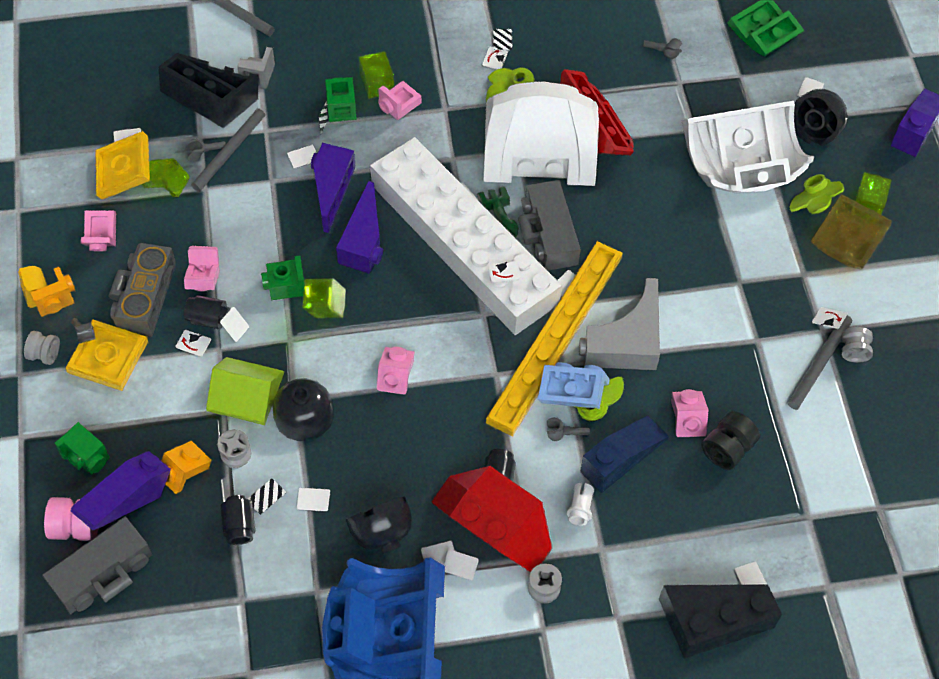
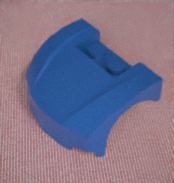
M431 557L425 558L418 565L404 569L377 568L364 564L354 558L347 560L348 568L345 569L338 586L330 588L322 624L325 663L332 668L335 679H441L442 661L434 658L436 598L444 597L445 566Z

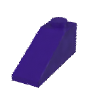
M925 88L899 124L891 143L892 147L913 157L917 156L939 119L938 94Z
M322 143L319 152L313 154L311 169H314L323 232L329 233L356 164L354 150Z
M368 181L336 247L338 264L369 274L374 264L378 265L383 255V248L380 247L374 183Z
M150 451L142 453L124 462L71 507L70 512L94 531L160 498L171 469Z

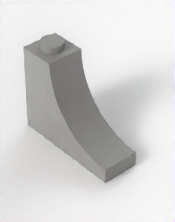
M646 278L640 302L625 317L605 325L587 326L585 338H580L579 355L585 356V365L616 369H657L660 357L658 279Z

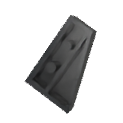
M180 53L174 54L158 67L160 91L222 128L226 127L258 100V75L250 73L249 77L234 73V68L225 66L224 70L209 66V61Z
M768 584L663 585L659 597L660 604L684 659L773 629L782 616Z

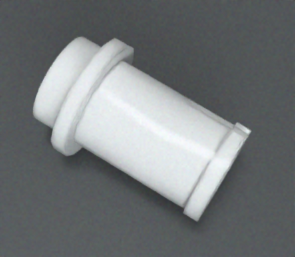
M577 483L574 486L572 505L567 510L569 521L574 525L584 526L592 518L590 506L594 487L587 483L584 485V491H581L582 483Z

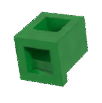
M353 77L325 79L329 122L357 120Z
M295 256V260L266 264L267 272H262L261 276L263 289H269L271 301L306 296L301 256Z
M79 422L55 442L64 460L68 459L78 470L83 467L91 475L99 472L110 458L105 445Z

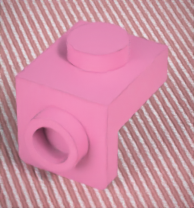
M404 81L391 90H388L385 86L378 89L380 108L386 114L392 115L396 120L401 119L422 103L421 95Z
M85 211L84 237H81V244L89 246L90 251H107V246H116V212Z
M190 246L188 249L189 265L184 277L185 289H194L200 292L214 290L220 273L218 248Z
M385 347L378 365L377 390L406 394L415 351H409L402 347Z
M690 389L683 390L682 392H672L671 403L676 417V436H706L709 410L703 392Z

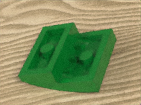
M760 0L733 16L727 22L740 39L764 57L804 32V29L788 10L783 13L773 0Z

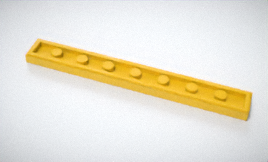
M598 241L596 242L487 416L486 424L512 437L514 436L539 395L544 365L555 366V363L559 362L621 261L622 252Z

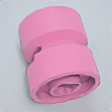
M51 497L49 499L44 517V530L48 539L67 540L72 534L73 538L78 541H91L98 536L99 528L93 531L70 512L71 507L74 505L71 498Z

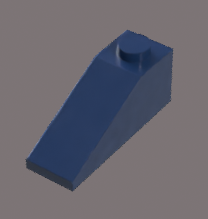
M646 416L607 436L585 453L582 458L580 472L602 493L667 441L669 436L649 416Z

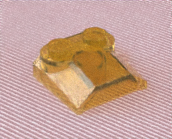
M841 194L811 240V243L824 254L846 266L863 270L878 245L884 240L885 234L892 225V221Z

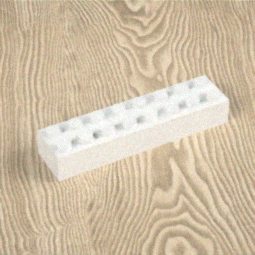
M415 137L370 165L371 182L374 183L376 191L514 335L520 333L557 306L561 298L562 285ZM518 261L520 280L491 282L489 264Z

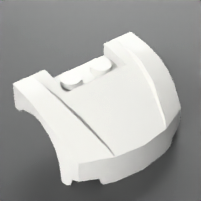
M550 82L519 83L509 86L505 92L494 95L492 98L490 97L486 102L484 182L511 183L512 176L567 178V185L595 186L599 130L597 103L591 98L580 94L575 87Z
M794 101L683 120L682 124L689 156L698 175L707 186L733 193L760 192L788 184L807 170L814 156L805 154L799 146L794 128Z

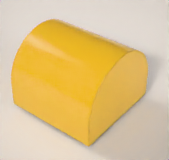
M37 266L20 268L18 271L19 280L26 303L30 308L36 307L30 292L48 286L43 272Z

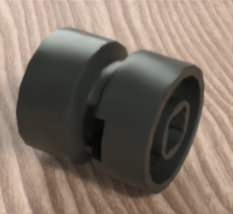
M731 411L720 421L717 429L712 430L702 441V450L718 467L732 470L744 457V452H748L759 440L760 432L748 417L739 412Z

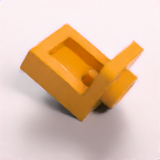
M59 267L54 268L58 282L30 292L41 317L56 313L62 308L75 304L71 292L76 291L70 275L63 276Z
M192 441L165 452L161 461L171 469L165 485L175 494L181 492L186 479L208 470L212 460Z

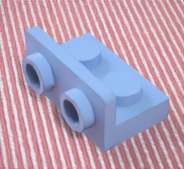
M562 362L555 363V366L544 365L538 400L543 404L600 409L603 387L609 386L610 379L602 368L595 365H585L584 368L573 367Z

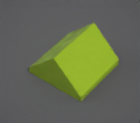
M226 357L212 368L206 410L265 425L284 371Z

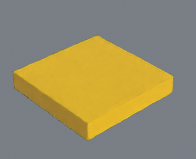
M143 131L96 150V195L101 200L150 181L148 135Z
M92 319L91 323L95 333V340L79 343L65 369L69 374L123 391L148 343L147 336Z

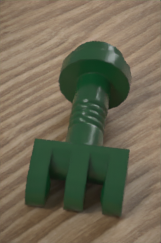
M505 186L498 188L500 195L498 197L494 189L488 190L489 199H486L483 191L478 192V201L488 211L493 210L496 219L516 238L519 230L518 224L515 220L508 218L504 209L505 206L510 205V197Z

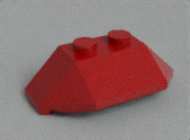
M564 69L561 73L560 84L577 88L580 94L591 98L598 105V154L631 156L634 152V141L607 99L588 81V77L584 72Z
M491 466L449 476L432 500V503L449 517L529 572L537 565L542 564L553 549L543 502Z

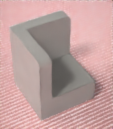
M266 48L263 59L249 57L247 60L240 58L237 66L238 74L248 77L250 73L258 75V87L266 89L275 66L273 48Z

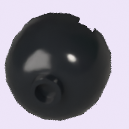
M814 89L803 94L794 102L795 133L806 143L810 144L813 141L819 144L818 146H824L835 140L846 127L848 119L847 107L843 99L835 92L827 89Z
M307 378L294 379L277 391L273 400V419L279 432L289 439L306 441V438L314 436L318 438L331 427L333 422V400L327 389L318 381Z
M404 496L372 507V509L364 512V514L360 512L346 519V523L354 540L361 547L369 550L381 548L384 554L401 547L399 540L408 535L412 525V515Z

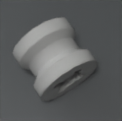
M851 327L843 331L842 341L845 343V346L842 348L843 358L856 363L870 360L873 356V349L870 346V343L873 341L872 332L864 327Z
M31 331L24 345L25 359L31 361L40 359L44 364H53L59 352V337L51 334L46 337L41 332Z
M232 429L224 432L219 437L217 443L221 460L226 466L239 468L248 463L252 453L248 437L244 432ZM237 449L241 450V451H238V452L232 454L233 451H236Z
M547 563L539 564L533 568L529 577L528 590L530 596L535 601L545 604L556 600L562 583V576L558 568Z

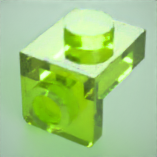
M174 158L150 160V181L141 185L144 188L164 187L173 197H179L190 176Z

